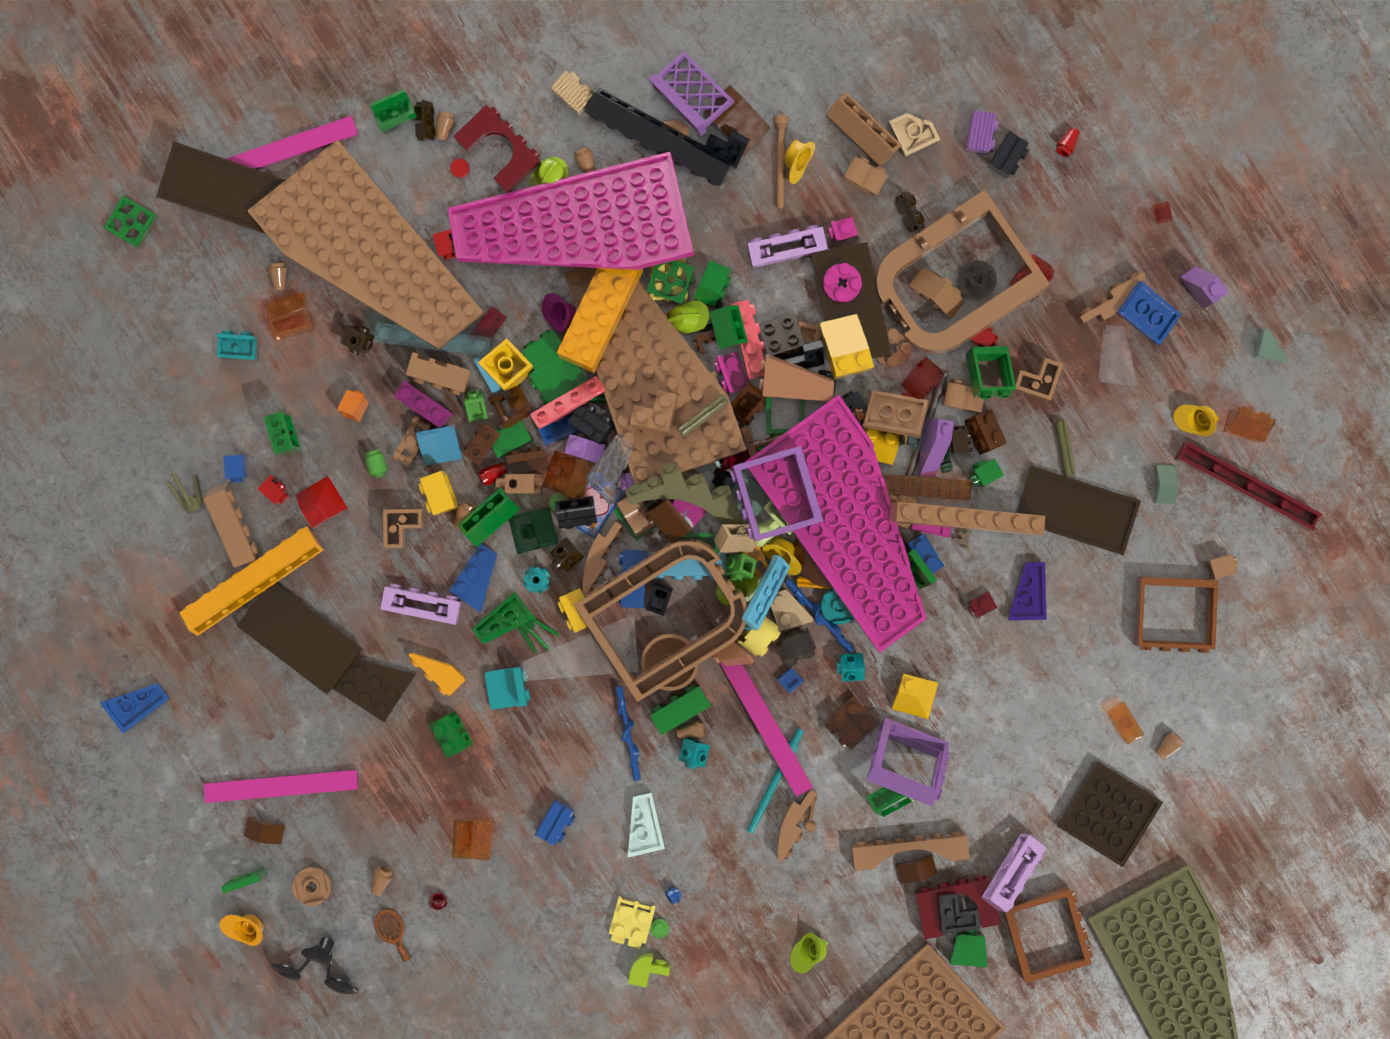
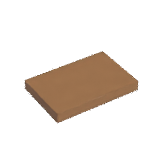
M872 390L863 427L920 438L929 400Z

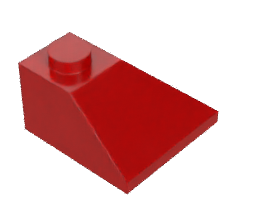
M329 476L295 495L301 512L311 528H317L348 509Z

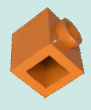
M346 390L337 410L342 417L360 423L369 402L364 397V393L358 390H354V392Z

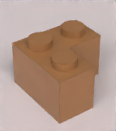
M922 268L909 285L919 297L930 302L938 312L950 319L954 317L965 302L960 296L962 294L961 291L951 286L953 283L945 276L940 278V275L932 269L928 271Z
M1044 358L1041 359L1036 375L1022 370L1017 371L1015 391L1046 402L1051 401L1063 364Z
M658 390L653 409L634 405L630 421L631 428L670 436L678 402L677 394Z
M383 510L384 548H406V529L425 528V510Z

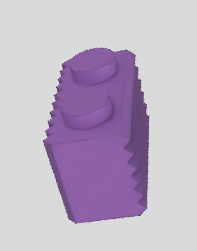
M973 110L965 151L988 155L990 150L994 149L995 139L992 136L993 131H997L999 120H996L995 113Z

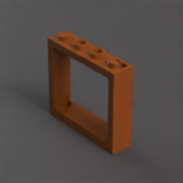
M1137 577L1135 646H1140V650H1152V647H1159V651H1171V648H1178L1179 652H1190V649H1198L1200 653H1209V649L1215 650L1218 580ZM1145 585L1208 588L1205 642L1143 640Z
M1068 887L1016 901L1007 913L1003 912L1021 976L1025 983L1092 964L1090 958H1093V953L1090 946L1087 947L1085 941L1088 939L1085 928L1081 927L1082 915L1079 909L1076 910L1075 906L1077 897L1075 892H1071ZM1066 898L1083 958L1030 973L1013 912Z

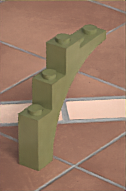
M677 461L665 464L662 468H659L660 476L651 477L647 481L634 484L625 490L630 505L654 499H676L703 508L713 515L720 524H744L728 484L710 491L703 473L692 475L689 479L684 480Z

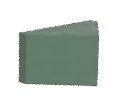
M1265 328L1259 331L1253 358L1278 364L1288 361L1269 329Z
M1156 465L1155 503L1175 504L1179 488L1176 466Z

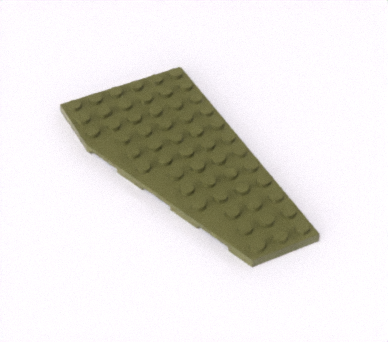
M1189 864L1087 918L1152 1039H1238L1228 987L1225 959L1217 924V915Z

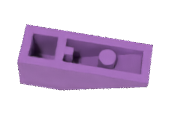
M925 418L918 475L936 476L952 441L954 421Z

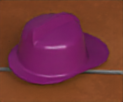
M555 293L545 295L542 301V314L545 320L557 332H563L566 328H569L576 314L575 306L565 302Z

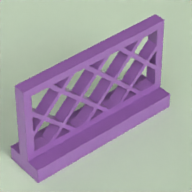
M685 51L657 76L653 74L648 78L653 88L700 136L707 132L706 127L734 103L733 99ZM686 59L689 62L688 69H679V64ZM668 73H675L674 81H665L663 78ZM678 73H688L687 81H678ZM691 73H700L701 81H691ZM700 85V93L690 94V86ZM712 85L713 93H703V86ZM677 86H687L686 94H678ZM689 98H699L698 106H690ZM702 98H712V106H702ZM716 98H725L727 100L722 106H715ZM701 110H711V116L704 121L701 118Z

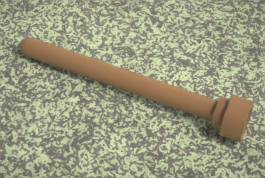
M780 115L773 116V125L777 129L776 206L778 209L784 207L785 129L789 125V116Z

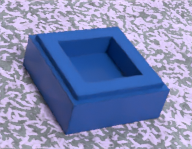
M792 667L788 668L777 678L789 693L794 691L804 681Z

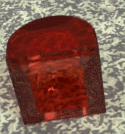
M1168 201L1153 205L1157 225L1172 221L1173 217Z

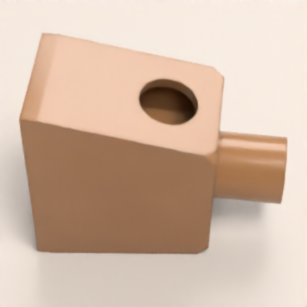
M505 474V478L496 479V489L501 488L505 490V494H543V475Z

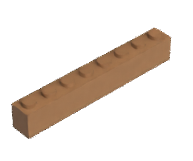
M907 502L890 503V523L1028 536L1044 535L1045 516Z

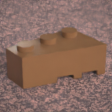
M412 352L406 375L412 377L413 382L424 384V381L429 382L433 388L442 390V387L450 389L449 393L460 396L461 392L466 394L472 371Z

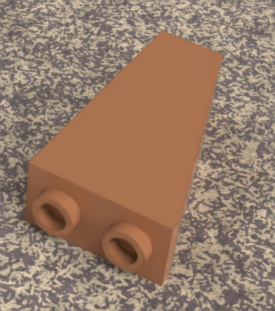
M766 355L765 360H761V371H764V379H760L759 390H762L763 396L830 401L833 399L834 380L832 378L771 355Z

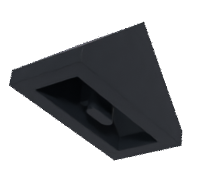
M655 582L646 610L664 616L673 588Z

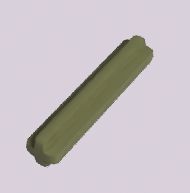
M720 395L679 426V433L683 437L688 435L728 404V400L725 396Z
M1059 420L1055 424L1065 476H1073L1076 474L1067 422L1066 420Z

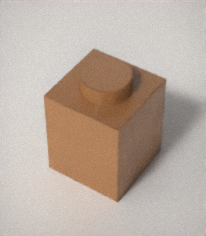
M1232 554L1206 560L1211 579H1219L1238 573L1236 569L1238 568V562Z

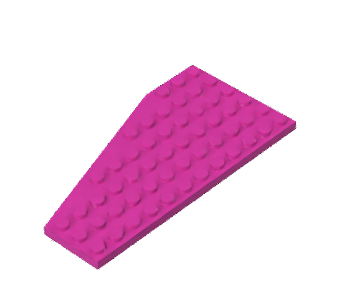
M671 152L447 208L458 262L638 270L694 256Z
M837 395L745 462L801 446L823 522L799 528L792 532L880 653L927 618L897 523L889 522L891 501L877 461L873 442L842 398ZM793 454L748 468L787 525L811 519Z

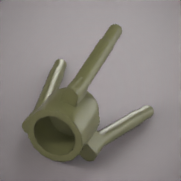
M172 472L171 474L184 499L180 497L169 481L166 482V485L180 502L183 510H186L189 514L202 508L200 503L203 500L200 495L197 475L193 474L195 498L194 494L191 496L186 494L175 472Z

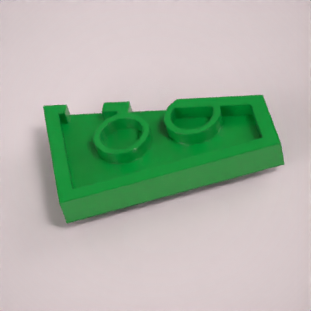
M513 592L474 626L472 631L479 641L485 644L535 619V616L520 596Z

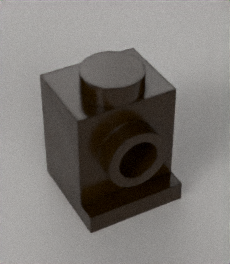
M965 425L954 426L950 443L951 454L973 452V448L968 446V444H971V435L967 433Z

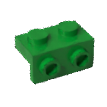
M405 89L370 104L381 132L417 117Z
M456 711L429 724L446 758L473 745L470 735L467 733Z

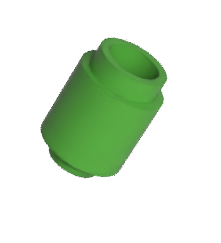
M380 449L365 453L366 458L364 460L369 475L374 476L375 479L386 476L385 472L388 471L383 453H380Z

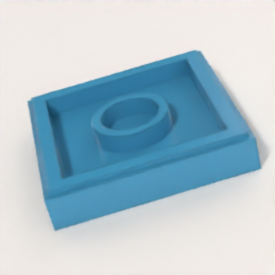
M454 425L416 432L425 466L462 459V452Z

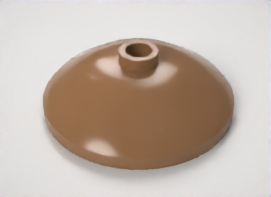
M673 633L655 637L646 645L641 658L642 671L645 672L691 642L687 638ZM699 664L660 689L673 691L687 686L695 678Z

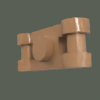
M415 415L392 459L395 461L399 460L404 463V466L410 468L420 450L416 432H414L415 429L419 427L422 431L431 430L433 424L425 423L420 417ZM405 449L411 452L409 456L402 454Z

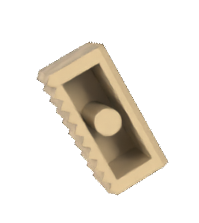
M565 70L550 86V89L580 116L588 107L594 91L586 84L582 86L578 82L580 78L574 72L568 73Z
M721 524L720 530L717 532L716 538H714L721 553L753 552L758 541L754 542L753 538L750 539L747 533L749 524Z

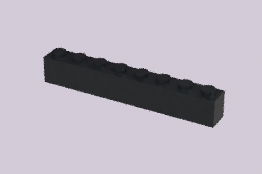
M601 88L594 92L586 109V113L592 119L606 123L608 128L622 132L628 139L637 140L641 146L647 149L651 148L657 151V154L671 152L674 164L679 167H686L696 176L706 178L712 185L721 186L734 161Z

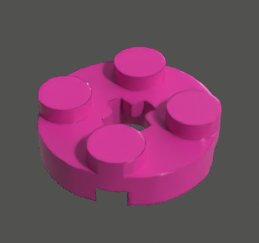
M847 263L832 266L825 273L823 279L825 294L835 302L846 303L853 300L859 294L862 287L859 272ZM840 278H841L842 280L845 279V280L847 281V282H846V286H847V287H846V288H844L843 286H840V287H839V286L837 285V284L839 283V280H838V279H840Z

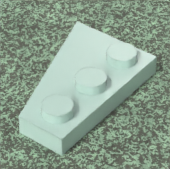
M652 792L633 796L627 858L665 849Z

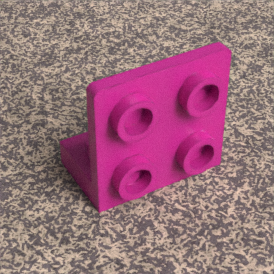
M738 351L722 357L720 355L716 357L714 366L717 374H722L723 380H721L723 390L725 392L728 391L729 395L742 391L749 383Z

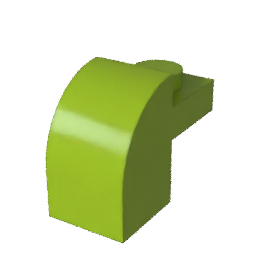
M653 953L640 955L631 966L628 984L647 988L649 974L655 973L669 976L670 965L664 960L657 959L656 962L652 961Z

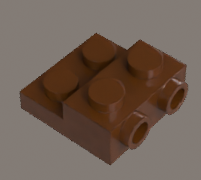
M854 695L825 719L828 723L825 727L832 735L836 733L840 737L838 742L845 749L849 747L850 750L879 725Z

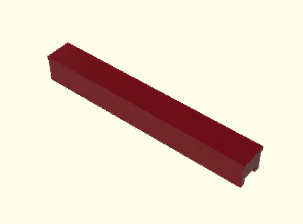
M1183 442L1175 457V460L1308 531H1314L1318 519L1323 515L1189 442Z

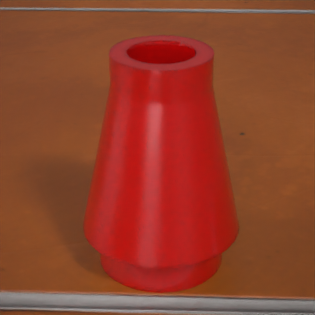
M1069 128L1068 132L1056 144V152L1063 157L1072 155L1080 132L1075 128Z
M503 462L482 468L478 472V476L483 485L487 486L492 485L497 478H500L508 471Z

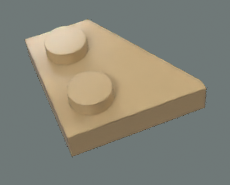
M786 589L777 592L771 608L776 624L779 626L778 631L814 621L811 615Z

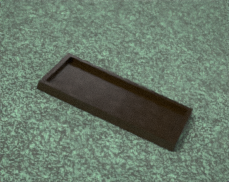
M173 141L156 198L266 234L247 210L286 180Z
M868 242L811 253L824 321L857 314L872 359L890 356L891 350ZM847 263L853 266L861 276L862 287L859 294L853 300L846 303L835 302L829 299L823 290L825 273L836 264ZM841 278L838 279L839 283L837 285L846 288L847 281Z
M1030 466L1016 513L1045 516V531L1124 555L1141 500Z
M277 583L260 594L237 624L238 628L326 695L330 694L363 650L361 646Z

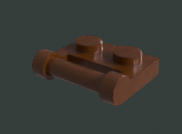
M520 385L499 393H493L488 397L490 404L494 406L501 419L502 427L505 429L529 417L534 412ZM504 400H506L513 413L510 417L507 416L501 404Z

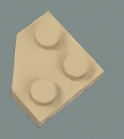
M908 113L889 121L896 140L902 145L900 148L905 157L940 141L938 133L930 121L916 118Z

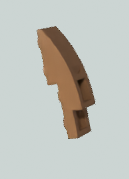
M1135 272L1126 277L1128 279L1127 282L1121 284L1119 281L1110 286L1111 291L1107 292L1110 300L1106 297L1097 302L1098 307L1094 309L1088 307L1081 311L1082 316L1077 318L1080 325L1096 316L1102 322L1118 312L1138 281L1143 282L1146 276L1143 272L1138 275Z
M615 521L606 537L598 533L591 546L583 574V592L585 594L589 591H594L598 585V582H596L598 576L601 575L603 577L609 568L606 565L608 561L602 558V556L609 554L613 548L610 545L613 539L618 540L623 532L621 529L623 525Z
M812 788L805 793L799 803L792 799L785 812L777 842V857L780 862L783 859H788L793 851L790 848L794 842L798 843L803 836L801 833L802 827L797 824L804 821L807 816L805 811L809 806L812 807L817 800V792Z

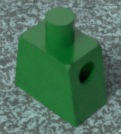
M976 929L955 932L949 954V963L951 965L987 968L984 934L976 932Z

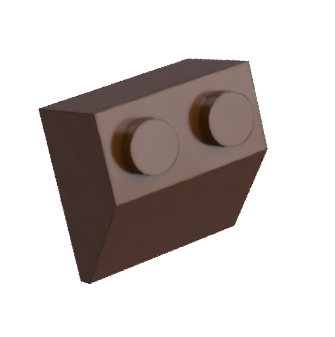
M658 499L644 511L647 514L645 519L651 526L656 525L659 529L657 533L664 541L673 542L692 530V527L668 499Z

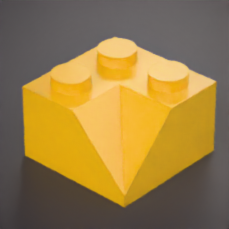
M439 471L420 478L419 488L422 495L426 494L428 501L425 504L429 513L440 515L458 508L459 505L446 471Z

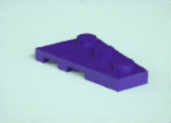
M1045 562L1024 563L1008 621L1047 620Z

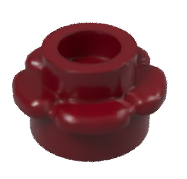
M441 892L433 893L428 901L429 906L435 910H442L447 906L446 896Z

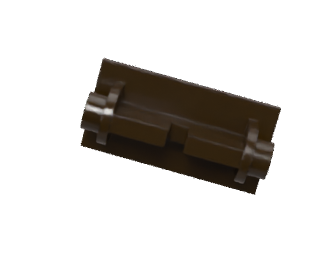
M426 100L416 102L414 111L417 117L415 120H421V123L415 124V137L417 141H425V139L435 141L434 135L436 130L433 117L435 110L433 103Z
M904 192V197L902 194L895 197V203L900 214L908 213L902 219L906 229L911 233L917 230L916 226L918 228L925 227L923 224L925 220L922 213L917 210L915 196L910 192Z

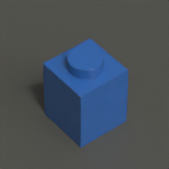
M247 455L223 456L225 479H231V483L243 482L242 478H248Z

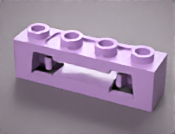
M818 225L806 227L807 230L799 232V229L788 231V234L783 236L780 233L769 235V239L762 240L761 237L751 239V243L747 244L752 268L805 257L814 252L828 250L823 227L818 228ZM812 236L810 239H804L805 248L813 245L815 247L804 249V247L773 253L772 257L761 259V257L770 256L771 254L769 247L760 250L761 247H776L798 242L802 238Z
M392 583L384 588L381 610L454 625L458 624L462 601H458L456 596L447 595L446 598L439 597L440 593L428 591V594L420 593L421 589L409 587V590L401 589L402 585ZM397 594L404 595L412 600L432 604H448V607L440 605L438 608V613H444L447 616L437 615V612L411 606H404L403 608L393 605L394 603L404 605L405 598L397 597Z
M1020 834L981 898L996 910L1007 913L1014 906V901L1018 894L1023 891L1027 879L1033 875L1035 866L1042 860L1046 847L1031 835Z

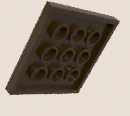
M1096 761L1058 822L1057 827L1121 867H1124L1163 802Z

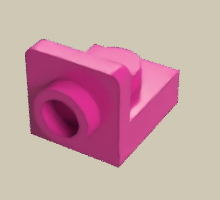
M852 217L836 222L833 221L828 228L830 238H834L835 243L858 236Z

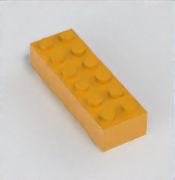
M597 268L557 351L559 358L595 373L644 271L643 268L638 270Z

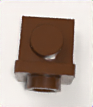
M714 329L695 335L696 340L693 341L696 352L700 351L701 355L705 354L702 342H705L706 345L716 342Z

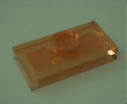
M1125 702L1107 711L1126 744L1129 745L1144 735Z

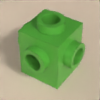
M744 553L727 556L724 570L725 575L731 577V580L736 582L751 579L754 576L757 560Z

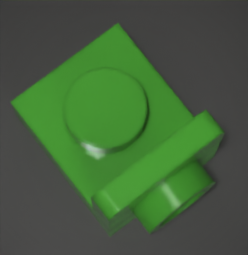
M471 390L464 394L469 422L488 419L483 391Z

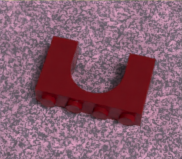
M486 104L453 137L468 154L488 136L500 135L508 139L513 147L512 158L493 179L506 193H509L541 163L539 159L540 154L534 148L530 150L525 145L527 141L520 134L518 136L512 131L514 129L507 120L503 122L499 118L501 114L493 106L489 108Z
M986 874L974 876L975 879L971 880L960 878L956 880V883L940 882L937 883L936 887L930 888L929 885L918 887V890L914 891L925 940L944 936L940 930L937 894L956 892L957 894L967 895L974 900L975 906L979 911L981 928L1000 925L998 910L981 898L992 879L986 876Z

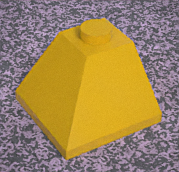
M507 338L478 362L504 391L519 385L532 373L533 365Z
M901 672L891 709L929 719L938 682Z

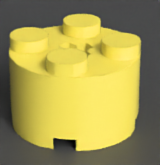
M765 616L759 630H743L741 639L737 638L736 642L754 656L760 655L762 657L767 652V646L770 642H774L779 637V626Z

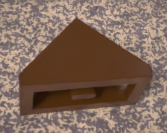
M248 817L244 837L257 843L282 844L286 825Z
M933 855L895 864L900 883L922 882L937 874Z

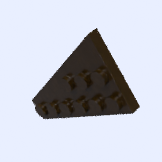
M356 658L333 689L381 721L386 722L416 674Z

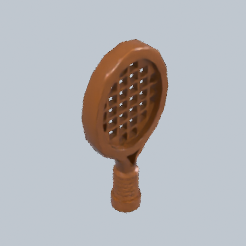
M382 909L375 917L374 926L376 933L386 943L395 945L398 948L402 961L406 962L411 957L402 944V938L405 934L403 919L399 913L392 909Z

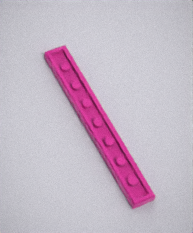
M349 116L226 159L257 170L331 145L336 140L340 142L359 134L353 117Z
M720 662L796 797L813 788L812 783L744 665L725 666Z
M357 769L203 784L205 803L359 789Z

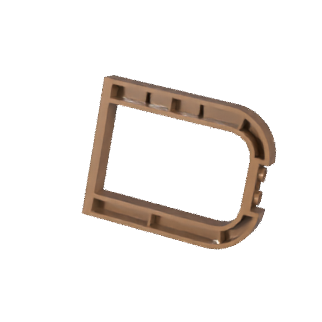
M983 190L891 251L882 261L877 274V289L883 306L891 302L889 304L890 309L894 314H899L901 317L899 321L905 330L909 329L904 334L906 340L915 348L931 354H942L955 350L1047 290L1050 286V283L986 190ZM989 214L1030 274L946 330L939 333L923 331L894 290L896 277L904 269Z
M696 539L673 541L575 602V608L637 702L733 643L745 627L746 623L742 620L747 609L744 593L741 589L734 593L735 586L730 579L727 581L723 576L725 571L720 563L716 565V562L720 560V555L710 545ZM686 559H695L702 562L708 568L729 601L731 611L728 618L717 627L634 678L594 616L677 563Z

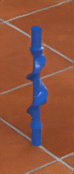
M789 578L785 584L798 598V602L801 605H807L815 614L816 624L818 626L825 625L836 637L837 643H840L848 653H851L854 647L841 634L840 627L829 622L819 612L821 605L818 602H811L803 594L801 588Z
M617 686L615 687L617 705L619 706L617 714L622 717L625 729L621 740L628 744L633 780L638 781L641 780L639 763L637 761L639 750L637 745L633 744L630 729L634 726V721L627 715L623 687Z

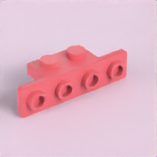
M595 376L534 411L530 416L538 429H541L551 422H557L571 414L582 404L586 405L589 400L605 392V388L598 377Z

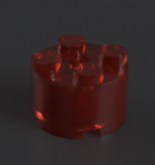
M925 356L910 372L908 378L901 383V386L915 398L925 399L932 390L931 386L935 388L945 374L941 368Z

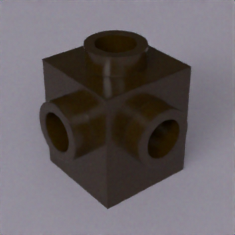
M347 326L340 343L347 346L350 352L359 355L360 353H368L371 350L375 336L369 333L370 330L366 327Z
M567 538L556 545L550 552V555L554 558L552 560L554 565L559 570L563 568L567 573L584 558Z

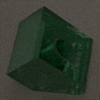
M550 507L518 514L509 519L517 554L559 544Z

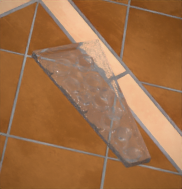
M634 615L603 627L602 630L629 671L639 672ZM592 632L522 662L523 681L618 674Z

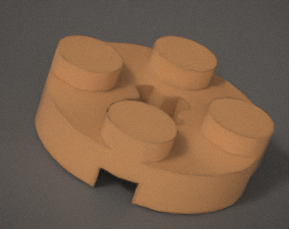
M896 329L886 330L889 343L897 345V352L894 353L892 351L890 356L876 358V360L886 367L901 366L909 359L912 345L906 340L904 332Z
M317 867L304 868L296 875L292 883V891L295 898L307 906H317L323 903L330 895L332 889L329 875L324 869ZM310 881L317 885L315 891L307 888Z

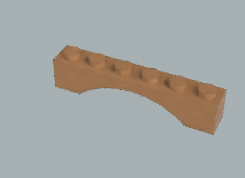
M953 831L951 835L944 836L943 833L931 834L932 837L925 838L924 835L912 836L913 839L906 840L905 837L893 838L894 841L887 842L886 839L874 840V843L868 844L867 841L855 842V845H851L853 868L855 871L875 869L888 857L907 850L931 851L944 856L950 861L970 859L968 837L965 833L962 834V831Z

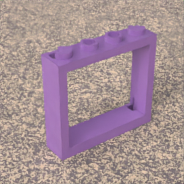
M801 446L732 466V471H730L732 482L737 484L736 496L738 501H742L744 508L741 509L743 519L748 521L747 533L750 539L753 538L754 542L823 522ZM793 454L811 519L760 534L741 470Z
M885 717L878 730L866 780L932 806L935 800L940 799L943 791L940 787L943 786L945 776L943 775L948 767V764L945 762H947L950 756L948 752L949 743ZM888 738L936 757L930 787L881 767Z

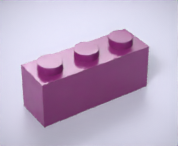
M405 380L394 394L395 398L439 428L446 427L454 415Z

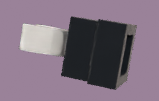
M716 467L713 472L715 477L712 480L715 487L710 489V491L727 484L732 491L736 482H732L730 472Z

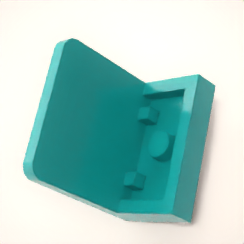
M522 666L485 673L491 709L528 705L531 697L530 691L526 689L525 682L528 681L526 670H523Z

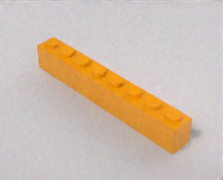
M307 526L301 528L296 534L283 540L274 549L268 550L262 557L249 563L243 570L234 573L231 578L218 584L209 593L203 594L200 599L187 605L179 613L188 630L198 636L321 553L324 548L310 528Z

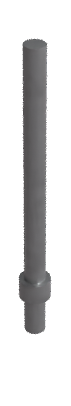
M941 372L937 386H934L932 391L933 397L925 418H934L939 400L945 392L944 386L949 375L948 373ZM923 429L921 437L917 440L904 477V481L910 483L920 457Z

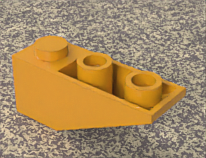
M414 652L409 654L411 657L410 662L416 668L421 667L425 671L423 675L430 682L434 681L438 685L437 689L444 696L446 694L448 696L452 695L467 680L455 665Z

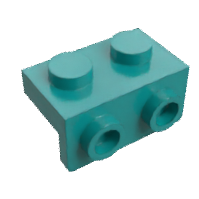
M222 330V334L216 333L218 338L217 358L256 361L258 337L252 336L253 333L241 332V335H233V331Z

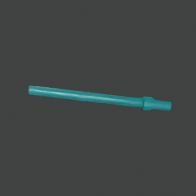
M797 728L792 740L788 742L795 753L799 748L798 744L804 733L800 728ZM779 766L747 829L752 834H754L783 776Z

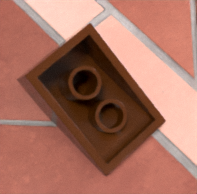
M729 85L724 91L733 99L734 103L715 119L711 125L727 140L733 130L749 138L750 141L743 154L745 156L771 127ZM716 98L715 106H722L727 100L725 98ZM711 110L703 112L705 119L711 116Z

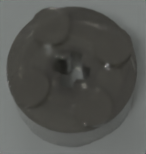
M980 260L970 261L959 270L955 280L956 287L961 291V295L971 301L982 300L990 295L996 287V271L988 262ZM979 277L978 283L974 284V278Z
M803 626V630H800L799 627L791 629L779 635L780 640L777 642L776 640L772 641L781 663L786 664L787 667L795 665L797 660L803 657L808 659L815 655L814 650L817 647L807 626Z

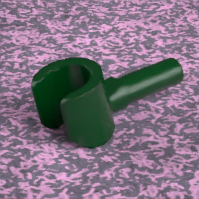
M949 447L945 454L946 462L940 465L942 473L950 472L952 469Z

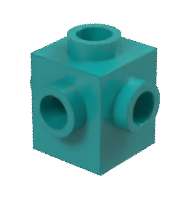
M532 566L524 572L526 576L523 578L525 581L523 585L529 592L533 591L536 593L539 591L541 594L549 588L548 583L551 582L549 579L551 575L545 567L541 568L538 566L535 568ZM533 577H539L540 581L538 584L533 582Z
M863 653L840 654V662H837L836 666L837 674H841V681L865 680Z
M684 738L678 761L684 762L685 767L696 769L697 766L705 767L710 745L698 740Z

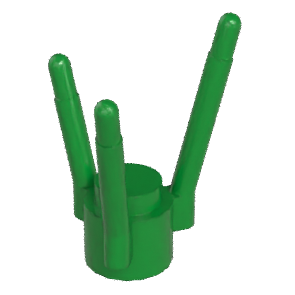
M536 618L518 627V631L534 653L537 650L529 639L528 633L547 651L550 648L533 631L535 627L533 623L557 637L560 635Z

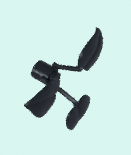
M322 937L319 944L301 951V954L307 960L299 969L295 970L293 967L285 964L270 965L281 976L290 980H300V973L310 961L327 966V980L324 981V984L328 988L341 994H354L358 992L346 981L331 977L330 972L333 958L331 953L335 942L329 938Z

